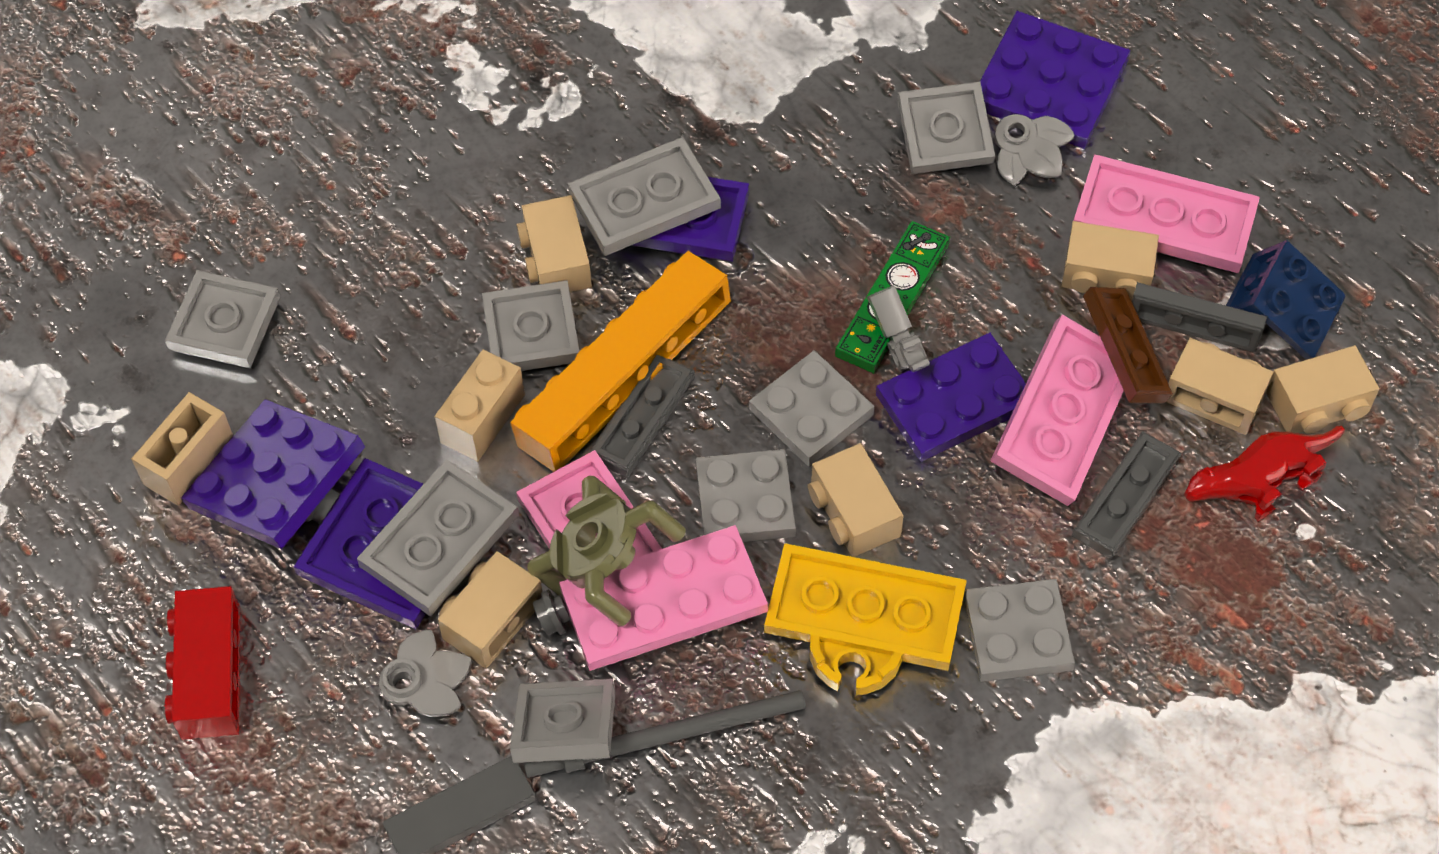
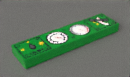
M911 221L836 346L835 357L873 374L875 373L888 351L887 343L891 339L890 337L886 338L883 336L867 297L890 286H895L908 316L947 250L950 242L949 236Z

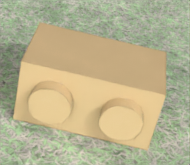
M572 195L521 205L524 222L518 223L516 226L521 249L529 247L532 256L525 258L529 282H538L539 285L568 280L569 292L592 288L590 264Z
M1073 221L1061 287L1074 289L1081 293H1086L1090 287L1126 288L1132 300L1137 282L1150 286L1152 284L1159 235Z
M1189 338L1170 377L1168 384L1173 395L1166 402L1247 435L1266 394L1273 371L1262 367L1256 361L1242 359L1224 352L1214 344Z
M1355 345L1274 369L1266 394L1286 432L1300 433L1304 431L1307 434L1322 430L1329 423L1343 419L1354 421L1365 416L1371 409L1379 387Z
M482 349L434 416L440 443L478 462L525 396L521 367Z
M188 392L131 460L144 486L179 506L182 503L181 497L230 441L233 433L223 411Z
M861 443L812 464L811 483L808 484L810 497L818 509L824 507L830 518L828 525L834 540L838 545L845 544L852 557H856L901 537L903 514Z
M496 551L487 563L483 561L475 567L469 577L468 585L458 596H451L442 606L437 620L443 640L487 669L535 612L533 601L542 598L541 580Z

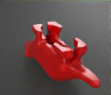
M1336 426L1334 429L1318 435L1293 432H1271L1261 435L1233 461L1199 470L1189 480L1184 496L1190 502L1223 498L1254 505V518L1259 522L1276 509L1272 503L1282 495L1277 487L1280 486L1283 480L1299 477L1297 487L1301 491L1318 481L1322 474L1321 470L1326 466V461L1321 454L1314 453L1337 441L1343 435L1345 428L1343 426Z

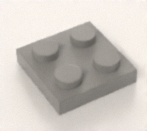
M980 82L898 92L897 102L911 174L994 163L995 152Z
M197 270L165 339L168 350L251 368L281 298L278 288Z
M568 280L482 293L490 353L521 367V371L570 364L575 360L579 352Z
M815 350L749 400V410L808 467L874 415L875 408L869 400Z
M785 449L696 458L704 535L736 525L742 542L796 537Z
M1057 579L965 589L963 598L980 682L1073 671L1075 661Z
M597 679L519 684L510 746L513 763L610 758L616 694L614 680Z

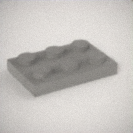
M683 137L568 183L569 194L572 195L576 207L604 256L721 208V198Z
M446 459L357 557L359 567L429 616H432L519 516L518 506Z

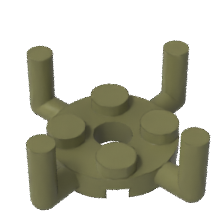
M587 476L581 484L582 500L565 515L570 521L562 533L556 529L551 539L550 550L531 559L527 569L531 575L541 580V583L557 595L561 594L559 582L565 580L572 582L578 588H585V598L590 605L616 625L624 626L629 622L631 612L604 591V578L616 569H625L633 561L635 548L632 545L637 527L650 522L673 542L681 540L685 535L686 529L656 502L646 501L630 509L621 497L597 477Z

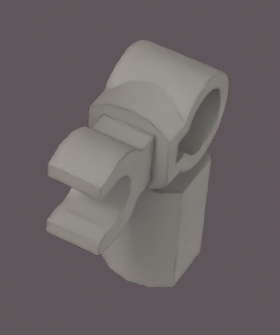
M890 286L868 296L867 299L883 336L886 338L890 337L891 339L887 345L897 369L900 372L910 369L914 373L929 366L930 362L926 358L927 355L919 337L913 331L910 333L908 331V328L912 327L895 286Z

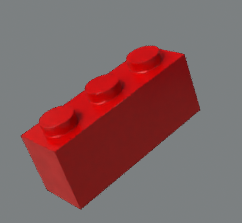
M232 586L175 591L174 609H168L167 612L168 633L170 637H174L173 651L166 654L167 676L169 680H173L172 695H166L165 697L166 721L168 724L174 725L182 740L239 735L240 604Z

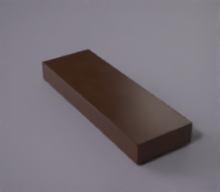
M1090 287L1083 295V298L1128 402L1165 403L1173 393L1126 288Z

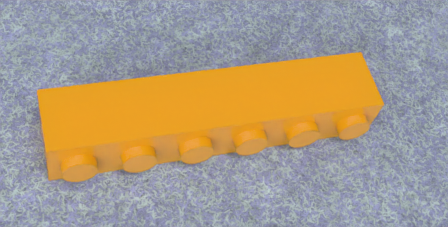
M687 251L678 261L669 264L662 276L650 288L641 291L633 304L622 315L612 319L604 332L589 346L582 348L576 355L575 360L559 375L553 376L539 395L517 411L510 424L518 448L553 472L564 467L612 419L637 383L645 378L649 366L657 354L672 360L731 302L727 275L690 251ZM659 362L651 375L650 381L663 369L662 363Z

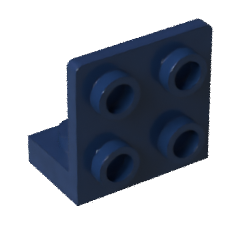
M1286 240L1252 255L1225 306L1267 316L1265 323L1302 357L1308 360L1316 356L1345 299V294Z

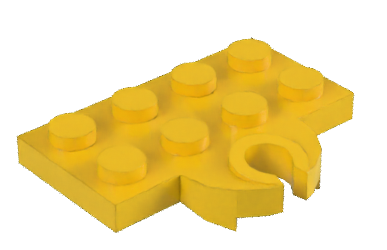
M784 543L764 624V633L810 642V661L816 675L837 692L842 680V675L838 668L846 662H855L861 665L864 673L856 679V695H866L886 686L896 676L902 662L949 671L967 580Z

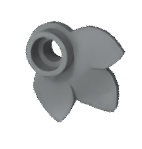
M1020 114L1006 116L998 123L995 132L997 145L1001 149L997 159V167L1001 176L1013 186H1016L1023 180L1027 171L1046 178L1061 177L1062 156L1059 147L1069 143L1074 138L1073 131L1064 122L1050 116H1043L1033 120ZM1019 128L1024 132V135L1020 138H1013L1009 135V131Z
M432 630L417 632L407 637L400 644L397 659L391 661L382 670L379 677L380 691L383 697L390 703L395 705L410 704L418 713L424 716L440 717L450 715L461 708L460 700L453 689H456L468 675L472 664L471 658L457 652L436 651V641ZM401 679L412 681L411 685L407 688L398 689L395 687L396 683Z

